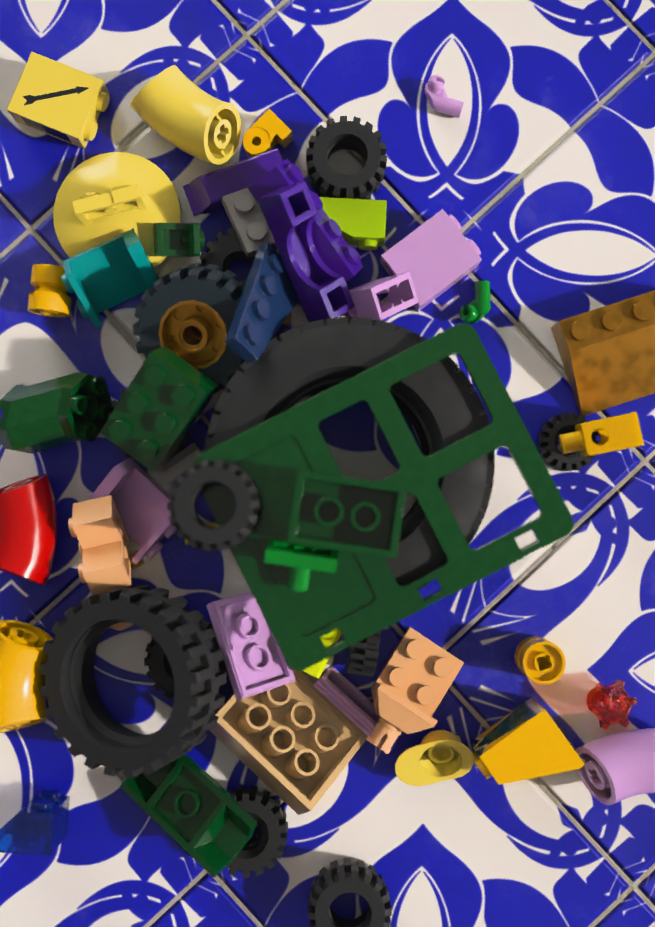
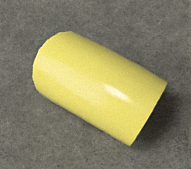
M176 65L166 68L139 91L130 103L131 108L156 133L180 150L198 159L221 165L233 156L238 146L241 134V120L235 106L217 99L200 89Z

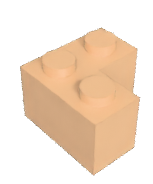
M112 495L73 503L72 518L68 519V527L73 538L77 537L79 541L78 546L82 563L78 564V574L81 582L87 583L92 595L131 587L130 538Z

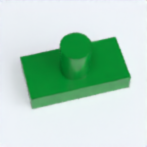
M269 539L264 563L290 566L287 588L303 592L308 590L311 570L336 573L339 550Z

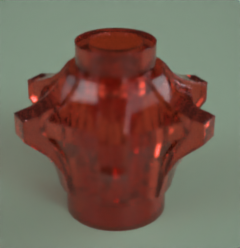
M619 679L607 686L599 682L595 688L589 691L586 698L589 711L598 717L600 727L608 730L609 726L613 724H621L623 727H627L630 724L628 715L631 707L637 704V698L628 695L624 689L625 682Z

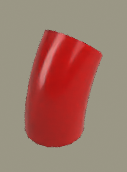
M47 473L29 477L0 488V571L38 585L46 586L53 566L58 533L55 497Z

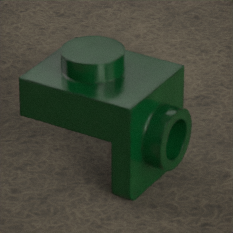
M154 223V256H200V250H203L205 245V236L203 230H200V223Z

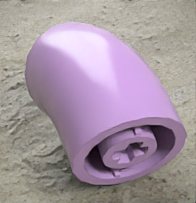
M655 728L614 733L591 741L575 750L585 764L580 769H577L578 774L589 792L602 804L610 806L632 796L655 793Z

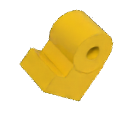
M270 109L243 136V146L248 158L272 150L277 143L285 149L293 141L292 131Z

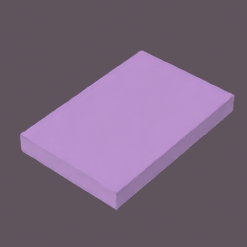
M252 592L213 601L206 605L220 650L222 649L224 663L236 701L296 681L293 670L286 662Z

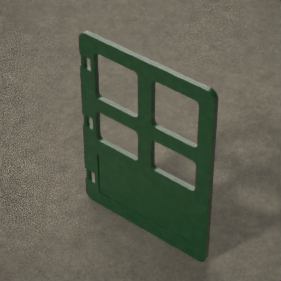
M459 323L197 455L191 465H197L203 460H223L243 469L256 483V488L261 496L260 508H262L261 516L257 520L258 524L246 540L231 547L230 550L286 662L295 670H305L444 597H448L524 558L532 552L567 536L572 531L574 525L573 518L476 330L467 323ZM456 354L462 359L492 421L489 426L429 456H425L421 453L390 393V387ZM360 401H365L368 403L399 464V470L396 473L378 482L407 486L406 495L413 494L416 497L447 558V562L444 566L405 586H400L396 582L384 557L339 550L336 573L311 570L307 591L290 590L287 588L290 566L264 563L268 540L287 541L298 470L343 476L318 428L319 423ZM499 447H506L526 483L540 514L538 518L477 549H471L438 486V480L440 477ZM211 484L201 490L218 526L228 523L233 518L236 510V500L231 490L221 484ZM532 530L537 540L519 549L514 538ZM436 579L441 590L422 598L418 587ZM339 628L344 639L326 648L321 637Z

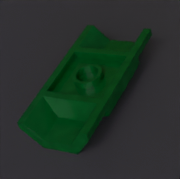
M184 754L147 775L143 772L136 777H129L120 785V788L213 878L234 861L254 834L257 821L234 801L235 798L188 755Z

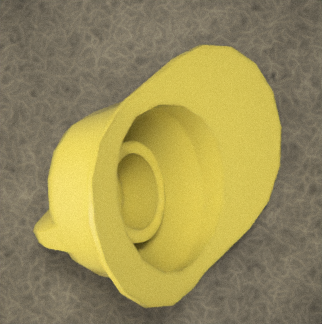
M435 730L425 735L419 745L406 749L398 756L395 763V773L399 780L407 785H429L463 777L473 767L474 756L471 750L461 743L459 735L446 730Z

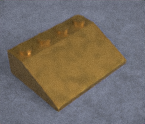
M655 290L560 320L551 327L580 415L586 416L655 393Z

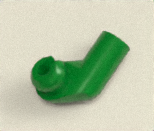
M490 281L474 282V299L466 306L463 305L459 311V316L464 323H477L490 311Z

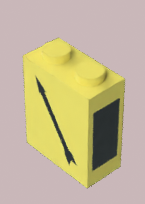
M31 52L7 111L18 123L85 149L88 141H92L97 133V120L100 113L105 112L107 109L110 95L102 79Z

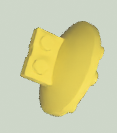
M110 152L85 160L69 173L61 184L55 198L53 221L57 238L70 258L134 228L152 266L156 268L167 257L154 256V223H181L182 213L180 201L172 182L157 165L135 154Z

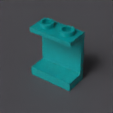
M134 228L62 261L65 274L61 278L70 294L73 292L77 294L79 301L76 303L84 319L90 317L96 328L102 325L99 316L100 312L145 292L159 279Z

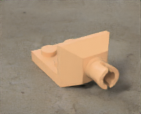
M408 627L371 686L374 710L379 719L366 740L389 754L391 747L402 732L411 734L435 727L438 721L432 718V715L464 662L419 632Z

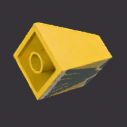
M532 697L470 742L475 750L472 753L474 761L486 779L493 776L499 785L580 769L585 765L545 708Z

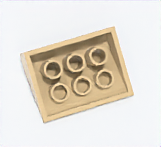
M292 668L296 679L294 682L236 701L233 692L225 700L223 706L214 713L219 718L215 726L208 730L298 815L310 812L366 741L367 735L313 686L314 682L301 670Z

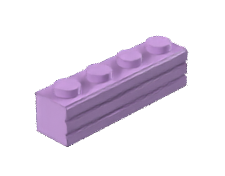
M330 665L313 686L367 736L370 735L379 719V716L375 714L374 704L337 671L333 665Z

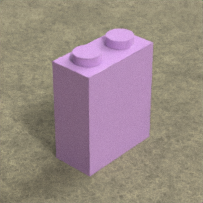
M443 209L381 255L380 264L390 276L410 272L419 302L413 305L417 312L472 272L482 260L480 257L481 251L476 243L471 239L467 241L460 232L462 228L458 220L452 214L447 215Z

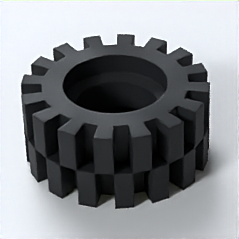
M571 412L563 413L543 424L541 427L542 431L537 436L539 439L537 449H540V456L547 461L546 464L549 467H554L558 471L578 470L583 468V466L589 465L592 462L591 459L596 457V455L582 457L580 451L566 455L560 452L556 445L558 434L563 430L576 432L575 425L587 422L585 416L575 415V413ZM592 432L591 435L594 443H599V441H596V436L599 435L597 432Z
M381 631L350 646L347 673L374 677Z

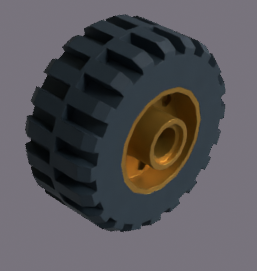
M200 263L190 264L185 268L180 267L161 277L142 295L143 302L137 305L134 314L136 318H139V321L133 324V335L139 336L140 339L135 344L137 353H144L146 358L151 351L164 346L219 385L214 392L218 393L222 387L225 388L238 368L245 362L225 342L246 282L244 281L240 284L235 280L237 274L230 270L221 272L219 271L220 267L217 265L209 264L206 267H202Z

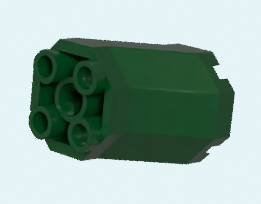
M77 372L30 386L16 385L0 400V409L4 410L2 419H0V441L3 448L34 454L79 440L93 441L107 422L108 413H112L114 409L111 406V397L105 379Z

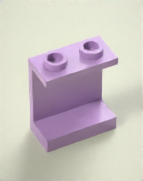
M131 458L113 467L88 499L112 495L128 536L141 547L131 559L135 564L146 556L152 559L164 546L160 541L164 537L169 539L177 531L175 525H171L169 520L172 517L171 511L167 510V502L171 501V496Z

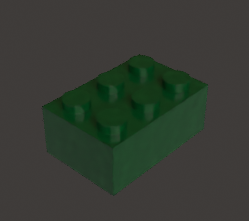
M164 346L153 350L137 372L100 431V434L154 473L169 462L219 385Z
M298 470L287 543L396 559L407 486Z

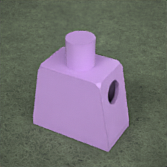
M410 272L377 279L350 289L349 292L355 307L342 316L347 318L361 317L383 320L419 303ZM388 292V300L386 302L378 300V294Z

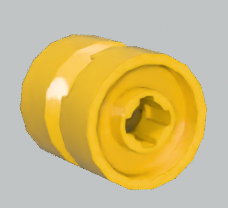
M52 264L32 265L30 284L35 287V291L29 293L27 311L49 317L70 316L72 298L67 295L68 290L61 278L65 274L63 266Z
M538 636L527 637L516 647L514 655L515 664L523 674L535 683L542 685L552 684L564 673L566 666L565 656L558 646L547 639Z

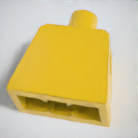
M637 412L575 425L576 432L559 435L563 454L580 451L582 457L644 445ZM592 432H597L599 434V443H594L592 441Z

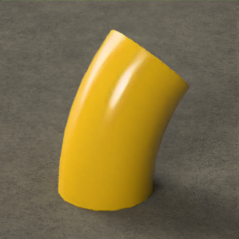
M17 620L0 621V733L29 727L47 720L44 712L47 709L46 696L41 697L39 688L45 685V675L39 674L40 663L46 662L48 654L43 652L45 642L53 638L39 627Z

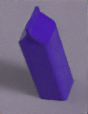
M278 148L195 178L189 184L184 185L183 189L193 216L213 213L223 209L222 196L250 187L283 162Z

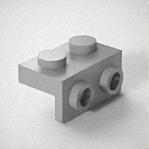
M248 188L222 196V204L246 257L255 256L258 248L266 243H269L279 253L260 205Z

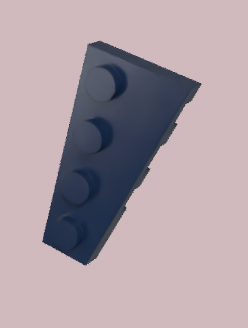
M269 243L260 246L257 250L225 342L246 363L258 360L270 343V340H272L299 301L280 254Z

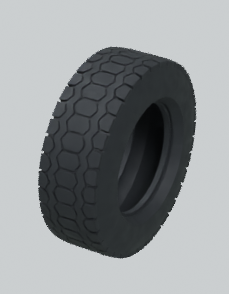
M361 317L321 319L299 327L297 326L270 340V343L258 360L250 363L244 362L225 386L210 420L205 451L427 339L402 326L399 327L396 324L378 319L372 320V318ZM450 357L390 387V393L398 408L414 426L421 442L423 455L429 456L490 425L477 391H475L474 386L464 372ZM494 450L440 477L438 480V486L468 545L476 535L489 504L494 480ZM417 499L402 518L397 558L384 557L396 582L400 586H405L444 566L447 562V558ZM430 581V582H428V583H426V584H424V585L418 587V590H420V589L423 588L424 586L428 585V584L431 583L432 581Z

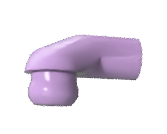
M439 75L431 76L425 85V95L430 106L435 111L459 118L464 102L448 98L444 89V79Z

